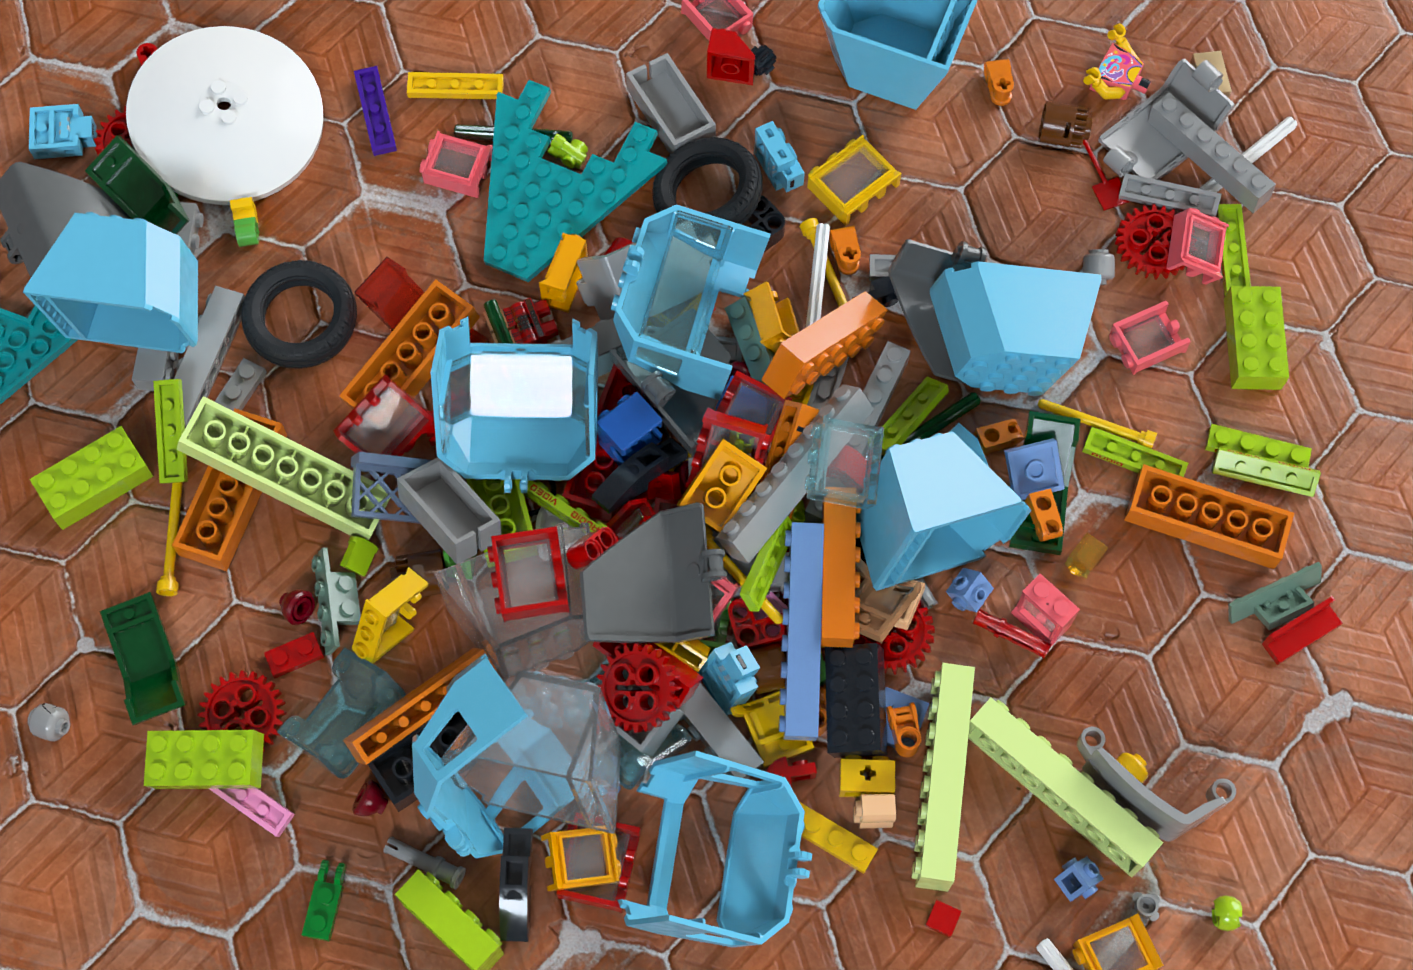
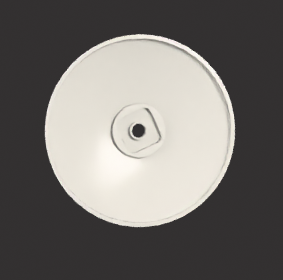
M218 26L184 33L162 45L144 62L138 70L129 90L126 104V120L134 150L163 178L174 192L203 203L230 205L229 200L252 197L253 201L266 198L288 186L306 169L321 139L323 106L320 91L312 73L301 58L290 48L278 40L254 30ZM225 101L229 102L231 106L227 110H221L217 107L218 104Z

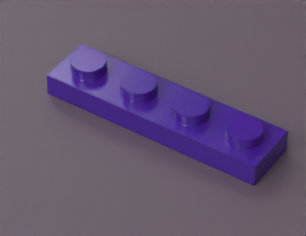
M377 66L355 70L354 75L373 156L397 151Z

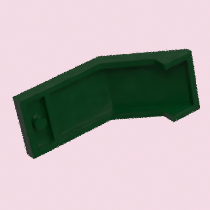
M116 135L85 170L132 219H144L176 235L190 221L173 189L121 136Z
M1029 411L1023 446L1052 438L1057 440L1065 489L1052 493L1061 519L1063 535L1062 537L1041 542L1036 534L1035 524H1033L1029 513L1010 539V548L1061 555L1068 486L1075 450L1079 441L1081 419Z
M148 592L99 611L123 677L126 694L124 703L132 725L135 726L185 706L178 664L152 593Z

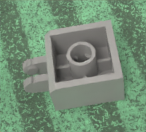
M617 685L618 690H652L648 686L630 685L628 688L626 685ZM624 695L623 704L627 708L629 701L627 696ZM649 695L648 705L650 708H652L654 705V700L652 696ZM675 707L677 709L675 712H667L670 720H661V727L655 728L653 726L652 731L647 732L644 729L638 733H634L633 729L624 731V724L618 727L614 726L616 718L609 720L606 718L604 721L641 753L653 756L685 712Z

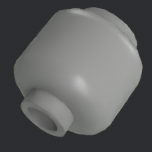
M1107 249L1089 250V254L1083 257V273L1101 275L1100 285H1107V280L1115 277L1114 255L1110 254Z
M40 704L31 710L27 722L30 732L34 736L47 741L55 742L61 739L70 729L68 712L64 708L52 704Z

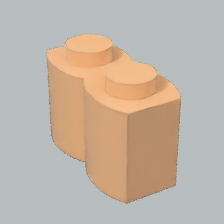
M895 794L861 795L860 800L855 801L853 821L858 823L859 829L893 827V822L896 820Z

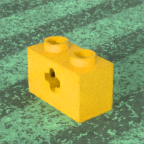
M848 755L845 759L840 760L839 797L895 794L894 760H889L885 756H875L872 760H866L858 755ZM864 771L869 772V776H871L870 781L865 780V776H863Z

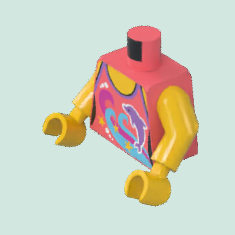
M1116 24L1113 26V30L1108 31L1107 37L1110 40H1116V42L1111 44L1099 68L1092 67L1086 70L1088 76L1083 79L1086 85H1090V90L1097 92L1105 100H1126L1132 89L1146 94L1151 84L1150 80L1140 76L1144 63L1133 51L1127 39L1123 37L1126 30L1122 24Z

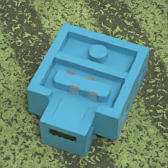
M79 104L31 107L29 117V151L34 159L82 156L84 147H96L94 139L97 138V125L92 116H83Z
M771 121L755 128L754 154L775 190L784 188L787 193L804 185L805 172L797 160L794 149L789 143L785 142L786 139L782 129H777L774 122Z
M732 642L715 648L697 673L703 676L702 681L712 698L724 713L729 715L732 714L730 710L732 706L745 704L758 688L754 675L758 672L760 666L747 645L735 649Z

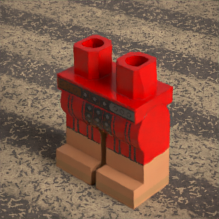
M530 297L524 299V302H517L510 307L500 310L513 344H548V339L559 335L554 319L542 324L539 320L551 315L546 299L532 302ZM485 311L483 314L493 342L498 343Z

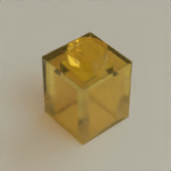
M1086 533L1071 552L1065 564L1073 574L1087 579L1105 555L1108 547L1089 533Z

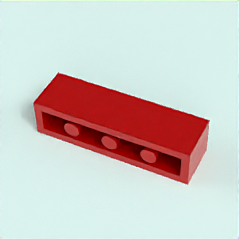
M594 641L592 646L606 656H616L615 649L622 648L624 650V645L631 644L634 646V643ZM642 643L643 647L644 645L651 644L652 651L654 649H661L660 658L670 656L667 665H676L672 675H680V678L674 681V684L682 687V689L674 692V695L678 696L680 701H674L672 704L679 709L693 696L703 676L656 644ZM649 668L647 674L648 678L652 681L654 672ZM648 685L652 690L659 691L660 689L658 685Z

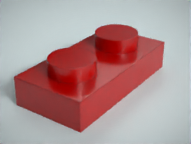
M314 632L264 652L274 678L324 658Z

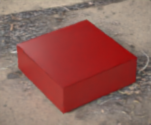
M936 899L925 927L951 938L962 911Z

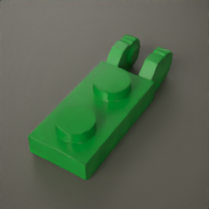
M322 860L301 935L307 938L330 942L344 889L342 884L346 872V864H338L334 884L326 882L330 862Z

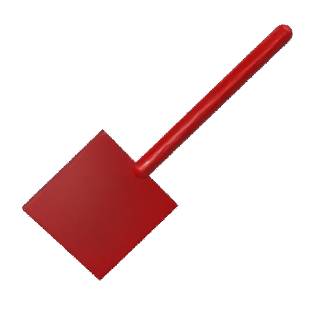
M1083 139V145L1102 180V183L1092 186V189L1103 211L1129 203L1130 201L1119 199L1122 186L1119 178L1107 181L1087 140Z

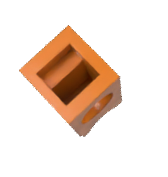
M1016 419L979 427L973 433L978 439L985 457L989 456L992 452L1015 446L1024 440L1023 433Z
M1051 488L1030 493L1024 502L1031 509L1030 515L1033 524H1035L1039 540L1042 542L1062 537L1063 527Z

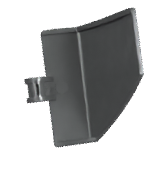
M16 162L0 178V210L8 226V230L1 237L0 242L8 251L7 258L12 264L24 262L30 277L35 273L74 213L86 214V212H93L99 216L109 217L110 215H117L124 219H132L104 190L49 169Z
M907 239L892 261L888 272L899 304L933 374L964 383L955 377L931 300L930 288L945 269L953 268L954 271L971 268V263L985 262L987 249L985 247L975 248L969 246L967 242L961 241L954 252H950Z
M693 310L687 311L647 338V340L684 351L696 313ZM708 329L700 356L729 365L730 353ZM615 347L611 349L612 362L662 418L663 423L688 453L694 457L698 445V436L703 426V416L708 407L714 410L717 400L684 390L663 379V374L659 370L651 373L634 363L628 362L625 352L621 354ZM638 347V355L678 372L681 359Z
M696 502L658 512L617 541L580 572L584 637L586 641L680 643L714 636L710 582L727 578V572L723 568L725 550H707L703 503Z

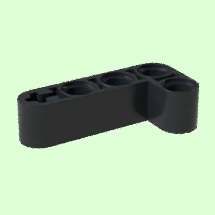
M761 195L756 209H762L763 211H754L748 220L752 224L751 228L771 234L765 251H767L784 237L785 218L765 196ZM775 225V226H778L779 228H777V229H772V228H770L769 226Z

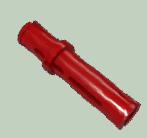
M979 609L972 624L988 630L996 638L1000 636L1042 658L1046 657L1052 643L1006 622L1007 619L1003 617L1000 619Z

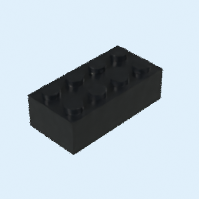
M878 643L854 644L852 648L825 647L827 753L834 758H845L848 755H858L861 757L888 755L884 649Z
M456 712L431 743L430 747L448 764L476 742L477 737L460 712ZM429 720L368 763L369 768L398 812L418 800L414 794L412 737L416 734L420 736ZM489 748L485 749L482 753H480L477 757L471 760L468 764H466L456 773H459L460 771H462L463 769H465L466 767H468L469 765H471L472 763H474L475 761L489 753Z

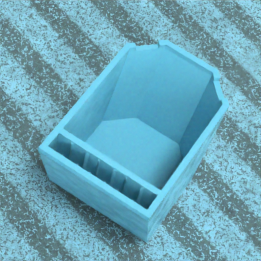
M820 0L818 9L834 59L848 86L916 110L947 75L978 0Z
M86 212V214L74 213L23 290V293L65 338L183 353L187 346L194 347L198 342V260L180 236L141 218H134L132 220L124 219L117 215H110L109 217L99 216L93 212Z
M979 261L971 263V268L954 271L953 268L945 269L930 288V296L955 377L970 387L980 388L981 391L985 392L1004 390L1007 394L1025 392L1030 396L1043 395L1081 357L1101 283V275Z
M954 432L937 433L930 438L922 440L918 438L907 444L892 445L886 450L882 461L876 466L874 474L867 481L866 487L858 496V498H861L860 513H856V522L861 523L860 541L875 591L982 559L986 556L984 553L986 549L1000 540L1004 544L1012 538L1031 512L1030 507Z

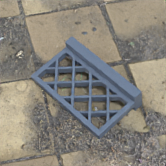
M358 452L351 457V467H353L351 517L420 523L395 495L398 491V486L392 491L383 479L388 474L399 478L431 460ZM361 471L369 472L376 480L368 488L360 480ZM378 483L388 494L380 502L370 492ZM364 495L375 505L370 511H359L360 499ZM390 497L400 508L395 514H389L382 506Z

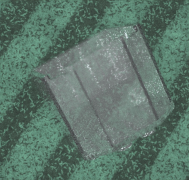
M588 522L581 523L579 527L569 528L567 523L555 525L557 526L569 613L560 612L509 620L504 623L502 614L496 613L494 598L499 597L498 588H493L491 572L496 571L495 562H489L488 552L434 573L447 611L476 647L485 650L503 680L509 678L510 680L519 679L525 675L524 672L531 669L541 670L550 664L549 662L556 659L566 660L572 657L574 652L590 642L586 641L584 637L580 572L584 568L579 570L572 568L566 557L568 548L580 538L590 533ZM547 544L504 550L511 606L516 607L555 601Z
M522 670L503 679L528 717L499 738L498 742H494L452 775L451 778L454 784L462 790L467 786L481 794V801L488 805L614 834L617 817L621 739L600 687L591 682H575L563 676L558 678L547 676L539 671L528 672ZM468 724L443 754L441 760L444 765L448 764L476 742L477 737Z

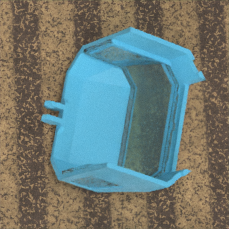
M674 205L645 218L642 228L636 227L632 240L636 245L629 247L623 266L625 272H622L618 284L622 291L620 296L615 294L611 310L615 311L613 322L628 362L634 363L651 373L659 370L663 374V379L684 390L720 400L731 373L732 365L700 356L718 292L721 291L740 298L745 296L743 293L749 291V289H746L749 277L755 278L771 234L680 205Z
M469 316L460 320L459 326L454 328L446 326L440 329L431 368L437 457L465 479L504 480L505 493H511L512 479H521V493H527L528 480L561 481L572 479L594 461L596 456L598 433L597 332L591 328L583 329L580 327V322L573 318V344L470 343Z

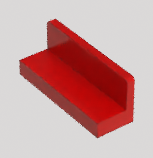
M1333 596L1276 630L1265 639L1262 645L1277 665L1343 624L1330 607L1335 601Z

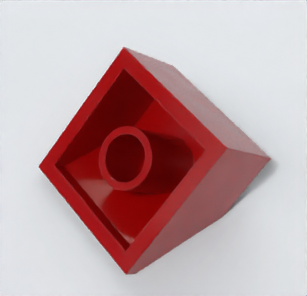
M712 28L707 49V79L753 86L754 53L735 31H729L725 28Z

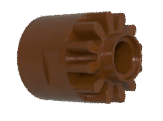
M1046 101L1039 128L1038 142L1081 148L1083 139L1089 140L1092 128V118H1087L1088 108Z
M441 549L396 556V567L390 568L391 581H394L401 574L404 576L409 567L429 583L428 587L420 592L422 597L448 593L446 569Z
M781 642L749 649L760 666V669L754 675L758 685L755 691L756 695L784 689L785 678L780 677L781 662H786V651H781Z

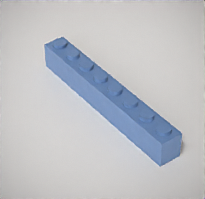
M792 522L790 530L785 531V546L790 547L789 556L784 557V572H789V579L783 585V598L788 599V609H783L782 625H787V635H782L781 651H786V662H781L780 677L785 678V689H780V705H784V716H779V732H784L783 740L816 741L818 738L824 524Z

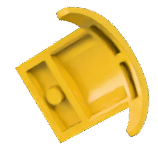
M780 691L730 708L734 717L744 718L757 753L764 761V769L781 757L786 756L788 760L812 751L815 748L812 741L783 740L784 732H779V716H784V705H780Z

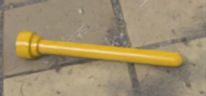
M817 218L807 219L799 226L803 236L811 240L813 248L815 247L816 228L819 224ZM827 255L825 276L840 307L847 303V300Z
M1045 399L1038 401L1040 409L1060 416L1081 419L1080 423L1130 439L1152 449L1157 436L1156 432L1147 430V432L1141 431L1140 433Z
M183 482L172 483L164 572L160 580L157 581L156 593L161 596H176L178 594L179 583L176 581V577H174L176 551L172 544L179 528Z
M705 524L707 550L721 549L714 542L713 532ZM725 554L723 557V567L742 587L747 576ZM765 597L761 609L775 624H781L783 616Z

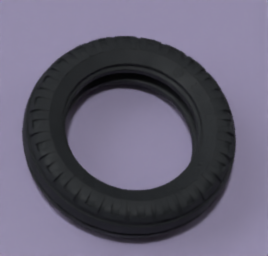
M719 137L697 139V141H691L686 143L685 146L682 145L676 149L673 154L671 153L666 158L667 165L656 174L653 182V204L658 213L677 205L676 192L678 186L690 172L709 164L727 165L739 174L738 188L726 204L705 214L741 225L750 218L757 208L763 184L761 170L754 156L739 143ZM680 215L678 216L677 221L685 217ZM693 219L697 232L706 233L709 229H712L715 238L720 236L721 228Z
M308 260L284 262L262 273L247 291L241 311L243 331L252 348L261 357L273 364L295 369L314 367L337 355L350 340L357 320L356 300L345 279L330 267ZM296 286H310L326 293L334 305L333 317L326 330L316 338L301 343H290L274 337L267 330L265 325L267 308L271 301L284 290Z

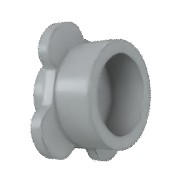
M1136 892L1132 896L1134 901V909L1131 912L1132 916L1138 913L1140 918H1148L1150 921H1156L1159 918L1157 911L1160 899L1156 894L1150 895ZM1147 904L1148 909H1144L1143 905Z

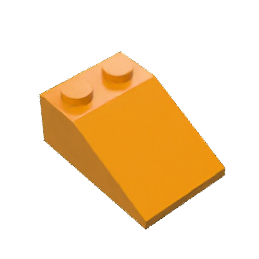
M722 439L677 503V506L680 507L696 502L703 503L705 524L717 533H720L724 525L732 519L740 506L747 500L767 468L725 439Z

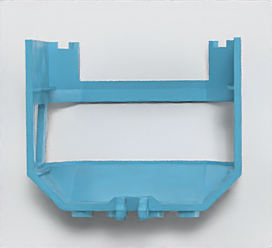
M485 653L451 680L446 687V696L420 736L416 734L412 737L414 794L420 802L417 808L427 820L430 818L439 831L442 830L444 832L445 840L460 856L464 857L471 854L474 858L503 853L504 834L495 822V818L523 782H527L544 807L542 812L521 827L533 829V833L592 787L546 724L541 727L533 717L537 712L529 703L524 708L521 707L491 665ZM456 712H460L477 737V740L447 764L430 745ZM494 742H497L514 765L486 808L456 772Z
M692 751L654 761L649 769L652 775L648 782H641L637 789V792L664 799L647 906L623 899L618 900L620 908H624L627 913L624 917L626 926L660 935L731 948L762 945L789 923L793 911L792 898L797 878L806 879L810 875V871L804 868H797L798 861H811L812 853L800 851L805 811L785 777L699 751ZM737 771L763 780L754 781L723 773ZM698 779L748 788L732 816L717 914L719 928L705 924L706 922L703 918L688 920L669 915L667 911L683 806ZM704 933H710V934H714V935H718V936H722V937H716V936L706 935V934H704Z

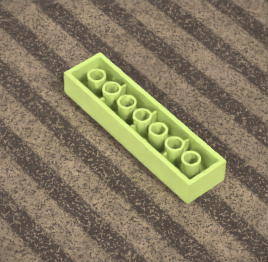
M204 396L178 441V451L348 535L369 540L380 520L351 517L352 470ZM361 475L360 480L367 488L374 483V481ZM379 484L370 490L378 502L388 495ZM366 495L360 499L359 511H370L375 507ZM390 498L382 504L384 509L386 508Z
M942 663L940 671H935L931 682L930 694H935V697H932V702L929 704L928 720H932V723L930 722L925 738V745L930 747L927 749L926 755H924L922 771L927 772V776L924 775V780L921 782L920 798H924V802L921 803V808L918 809L917 825H921V829H919L918 835L915 837L914 851L919 852L915 862H913L911 878L916 879L915 887L948 892L955 880L975 667Z
M990 697L970 720L968 739L1130 877H1133L1163 844L1159 839V834L1151 827H1144L1137 821L1138 817L1130 809H1123L1115 802V797L1110 792L1101 790L1093 784L1094 780L1090 775L1083 771L1080 773L1074 768L1072 761L1066 755L1055 752L1046 738L1040 735L1036 736L1030 731V726L1023 719H1016L1011 715L1008 707L1003 702L995 701Z

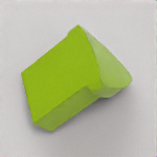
M350 536L348 540L349 545L340 566L355 572L359 576L365 577L372 559L379 548L364 538Z

